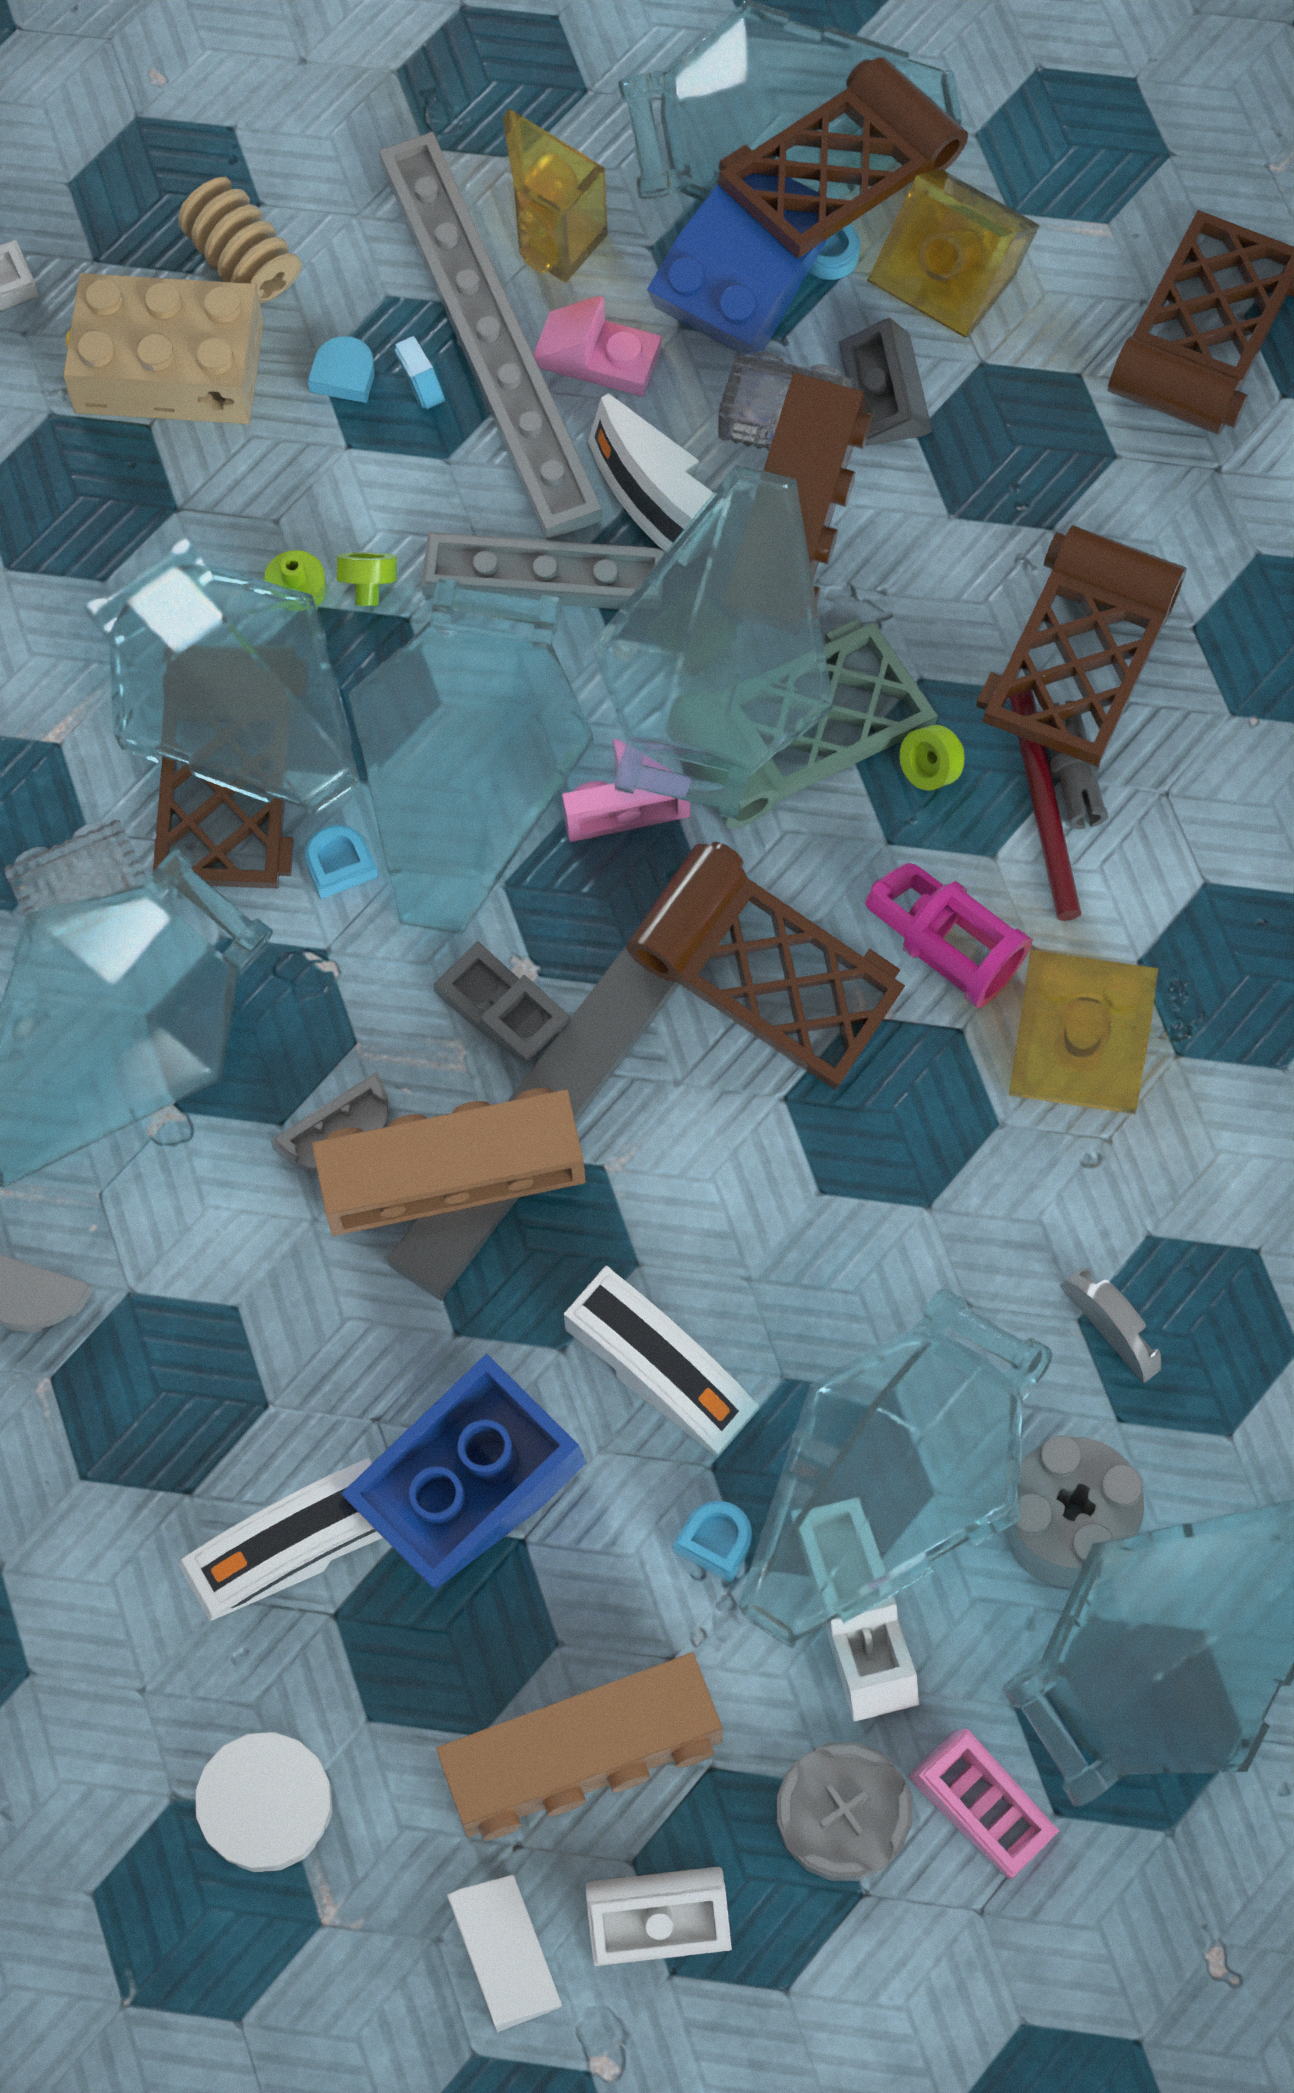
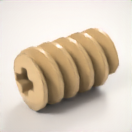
M227 177L214 178L194 190L183 202L178 215L179 227L187 238L192 239V243L199 253L205 255V259L211 268L218 271V275L223 282L256 284L260 304L270 301L285 292L296 281L301 273L302 262L296 254L288 253L289 246L283 238L275 237L276 230L272 224L262 221L263 214L257 206L249 204L250 199L244 190L232 189V182Z

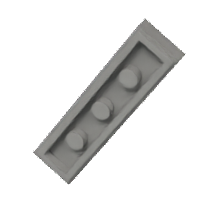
M428 532L422 592L424 596L663 613L669 555L661 548Z

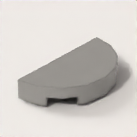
M376 1071L271 1139L272 1148L289 1164L311 1172H317L312 1142L325 1140L329 1133L343 1128H360L364 1132L387 1127L388 1096L378 1072Z
M0 1254V1325L8 1330L36 1333L42 1331L43 1327L58 1324L69 1315L74 1317L80 1313L94 1292L91 1284Z
M1081 1268L1061 1283V1288L1144 1384L1161 1371V1354L1159 1350H1152L1138 1334L1145 1329L1144 1321L1111 1282L1103 1279L1096 1284L1091 1279V1270Z

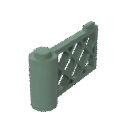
M855 619L826 633L824 640L827 644L718 696L711 693L700 695L698 692H689L676 699L670 705L667 711L669 716L663 724L664 731L726 827L735 829L746 826L766 814L777 801L903 741L912 731L936 724L938 715L875 622L862 627L858 619ZM867 645L881 664L878 677L842 668L846 655ZM837 660L836 666H833V665H830V664H829V663H831V662ZM885 673L888 674L892 681L884 679ZM806 674L831 680L826 701L822 702L790 693L793 681ZM842 683L872 691L873 695L868 712L863 713L833 705L832 702L837 684ZM785 685L783 691L776 689L780 686ZM883 694L905 700L914 715L900 722L874 716L879 695ZM753 699L779 705L773 727L747 721L738 706ZM786 707L821 717L815 739L780 730ZM831 719L863 728L860 741L848 747L822 741L827 720ZM870 730L877 732L868 737ZM760 740L768 742L766 749ZM775 744L810 753L807 767L784 777L771 758ZM817 755L825 757L816 762Z

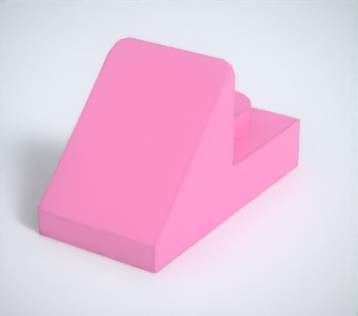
M596 296L550 311L533 356L540 369L644 397L662 349V336L606 321L604 297Z
M613 739V758L618 782L608 784L603 781H592L578 786L573 792L562 794L564 822L569 842L690 817V789L687 779L617 739Z

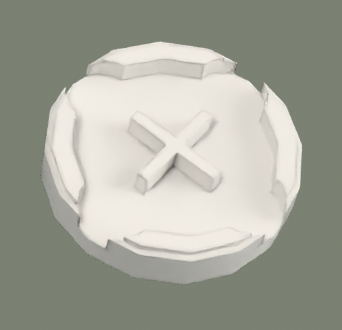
M275 1732L246 1734L224 1745L205 1765L195 1791L196 1819L209 1846L226 1861L252 1872L283 1870L305 1859L317 1846L316 1843L323 1836L325 1828L327 1829L333 1813L332 1786L319 1758L299 1740Z

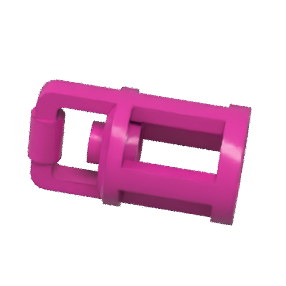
M906 863L876 881L865 899L866 907L873 914L904 937V952L913 958L919 957L963 991L965 993L964 998L979 1009L987 1005L1007 985L1025 960L1032 946V938L1018 928L1014 930L967 894V889L959 882L954 881L944 886L922 868L912 863ZM912 888L921 897L908 913L893 900ZM955 923L991 950L980 966L943 939Z

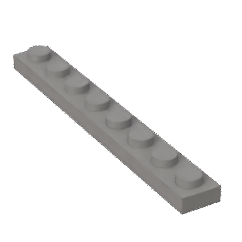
M430 132L380 149V164L546 540L603 521L602 507L434 133Z

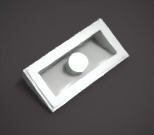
M720 1867L598 1880L585 1884L594 1966L732 1950L723 1871Z
M514 1875L469 1886L447 1894L497 2033L563 2007Z

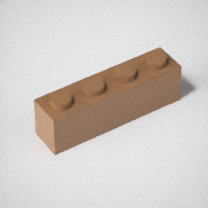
M534 1088L522 1092L513 1101L490 1105L486 1101H472L459 1105L451 1114L431 1118L421 1114L405 1115L391 1121L388 1127L364 1132L360 1128H343L329 1133L325 1140L312 1142L325 1214L332 1236L586 1183L584 1160L568 1089L554 1092L550 1088Z
M694 1652L438 1746L436 1751L466 1837L468 1838L480 1833L482 1840L487 1841L516 1831L521 1827L519 1818L545 1809L547 1816H556L574 1810L586 1802L585 1793L610 1785L612 1792H620L638 1786L650 1778L649 1769L673 1760L676 1768H684L702 1762L715 1753L712 1746L723 1741V1728Z

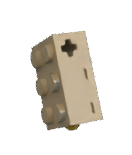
M79 273L71 329L66 335L67 355L63 374L74 413L250 424L264 326L257 285Z

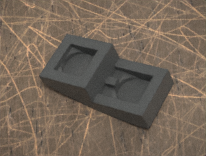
M479 941L434 983V992L450 1007L497 1045L524 1063H527L570 1021V1015L525 974L519 979Z

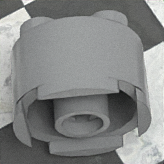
M1065 1435L1054 1436L1033 1450L1024 1458L1015 1471L1003 1514L1006 1536L1013 1550L1012 1553L1020 1566L1038 1580L1062 1588L1080 1587L1082 1584L1104 1579L1115 1573L1129 1556L1143 1520L1144 1496L1140 1475L1116 1450L1102 1442L1089 1438ZM1071 1504L1083 1509L1075 1521H1070L1063 1517L1064 1510Z

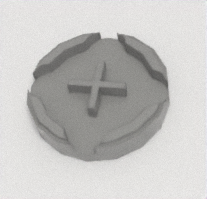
M829 1742L814 1748V1751L805 1754L788 1769L777 1795V1828L787 1852L804 1869L830 1881H860L883 1871L902 1852L912 1826V1795L905 1779L903 1780L901 1773L882 1752L858 1742Z

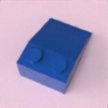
M751 174L743 179L753 190L776 192L777 176ZM785 177V193L818 197V192L790 177ZM717 184L674 241L647 291L656 309L757 363L828 239L800 258H797ZM784 210V219L801 234L817 223V213Z
M486 1353L352 1482L341 1495L436 1590L536 1513L586 1464V1460L579 1444Z

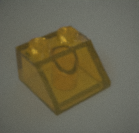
M509 109L503 116L508 185L519 254L522 255L525 262L534 270L540 273L549 272L566 283L608 235L605 168Z
M943 169L916 175L867 281L966 338L971 335L1015 278L1040 225Z
M1030 950L1008 1095L1135 1114L1151 1028L1158 968Z

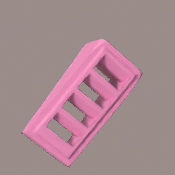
M967 1728L953 1731L908 1775V1778L922 1794L1008 1879H1012L1059 1832L1055 1825ZM961 1757L969 1766L947 1786L940 1777ZM982 1778L989 1786L966 1807L960 1798ZM1002 1798L1009 1807L986 1829L979 1819ZM1020 1818H1023L1030 1827L1005 1850L998 1840Z

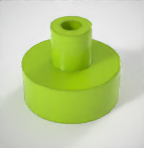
M301 550L283 552L273 558L265 570L264 582L268 599L280 612L289 615L309 613L316 609L326 596L327 583L323 566L314 555Z
M377 552L338 554L337 581L355 584V605L377 606L379 605V584L397 582V555Z
M930 725L912 731L904 738L900 748V764L906 778L915 787L927 791L935 790L952 784L959 778L964 767V748L950 729L941 725Z

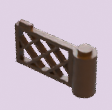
M878 57L872 61L870 59L863 60L849 74L846 81V86L848 87L846 90L754 150H751L745 144L719 162L718 169L720 172L717 184L797 258L815 248L924 173L928 177H935L944 172L959 157L967 143L968 132L885 57ZM845 113L861 128V136L828 132L829 123ZM793 146L819 148V164L786 160V151ZM828 149L860 152V168L827 165ZM869 154L892 156L902 166L894 172L869 169ZM751 174L777 176L776 192L753 190L743 179ZM785 177L817 180L818 197L785 193ZM827 182L860 185L859 195L852 200L826 198ZM784 210L817 213V223L800 234L784 219Z
M1197 210L1133 336H1129L1118 356L1108 384V392L1217 435H1220L1225 425L1235 429L1248 399V394L1240 392V389L1287 295L1294 297V246ZM1201 234L1225 242L1229 252L1205 259L1197 245V241ZM1190 258L1192 263L1186 264L1188 259ZM1267 258L1285 265L1286 268L1283 274L1259 280L1250 262ZM1237 266L1246 284L1221 291L1213 272ZM1199 276L1208 295L1183 301L1175 284ZM1273 292L1271 298L1269 299L1267 293ZM1254 297L1262 315L1238 323L1229 304ZM1168 300L1170 305L1164 306L1166 301ZM1216 308L1224 327L1199 333L1190 315ZM1178 319L1186 337L1168 341L1150 334L1154 325ZM1251 335L1249 341H1247L1245 336ZM1232 340L1241 357L1235 367L1212 358L1207 347Z
M1072 525L1066 535L1059 532L1055 533L1044 560V566L1053 570L1003 675L990 672L977 699L976 707L985 710L983 723L1099 767L1159 633L1173 610L1187 568ZM1056 595L1081 604L1087 616L1060 625L1051 608ZM1124 620L1146 628L1142 639L1117 647L1107 625ZM1043 623H1045L1048 629L1040 631ZM1095 630L1105 651L1077 659L1067 638ZM1055 642L1065 664L1038 672L1029 656L1030 650ZM1132 658V661L1128 667L1125 660ZM1112 664L1121 681V685L1095 694L1085 672ZM1022 669L1025 676L1018 678V675ZM1073 677L1083 698L1055 707L1045 685ZM1033 690L1043 711L1025 717L1003 707L1008 697ZM1111 705L1106 715L1103 707ZM1090 711L1099 728L1094 743L1069 734L1062 720Z
M170 647L166 664L167 706L152 874L154 884L279 889V876L292 875L293 837H282L291 713L294 710L295 700L305 701L307 692L306 664L296 663L294 651ZM207 722L219 736L196 756L192 757L179 743L180 723ZM220 723L233 724L229 728L225 729ZM252 724L276 725L275 743L255 760L235 739ZM228 745L244 761L247 767L221 788L202 766ZM179 755L186 764L177 771ZM273 761L271 777L264 768ZM196 773L212 790L214 795L188 816L174 801L175 789ZM257 775L271 790L270 802L250 818L235 803L231 796ZM224 803L243 825L216 846L197 825ZM173 813L181 821L174 829H172ZM269 819L267 836L259 827ZM189 831L210 852L192 868L169 867L170 848ZM252 833L266 848L265 870H239L226 855ZM219 861L225 869H211V867Z
M712 842L711 845L700 843L695 845L627 942L626 949L633 959L647 971L667 981L678 982L835 1090L904 989L905 985L895 979L901 969L870 948L864 957L747 878L742 868L744 864L742 858L729 846L720 842ZM748 901L771 916L775 937L743 941L738 916ZM785 926L796 934L787 935ZM728 930H730L733 944L718 946ZM811 943L823 951L828 973L796 978L789 946ZM778 948L785 980L753 984L746 953ZM735 955L742 986L720 990L698 974L708 959ZM837 962L845 966L848 970L839 971ZM864 979L884 994L873 1010L848 1013L842 982ZM830 984L837 1016L805 1020L799 988ZM787 990L794 1023L773 1026L760 1017L755 995ZM744 997L746 1007L735 999ZM865 1022L854 1038L851 1024ZM840 1026L845 1053L835 1068L812 1052L808 1031ZM797 1033L799 1043L787 1035Z

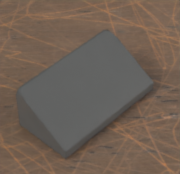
M889 317L839 341L849 388L864 391L865 412L873 414L865 446L917 438L932 432L912 341L909 333Z

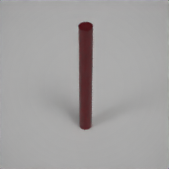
M1033 690L1009 697L1012 712L1025 717L1038 713ZM1017 736L1056 916L1060 921L1073 920L1082 913L1046 749L1043 745Z

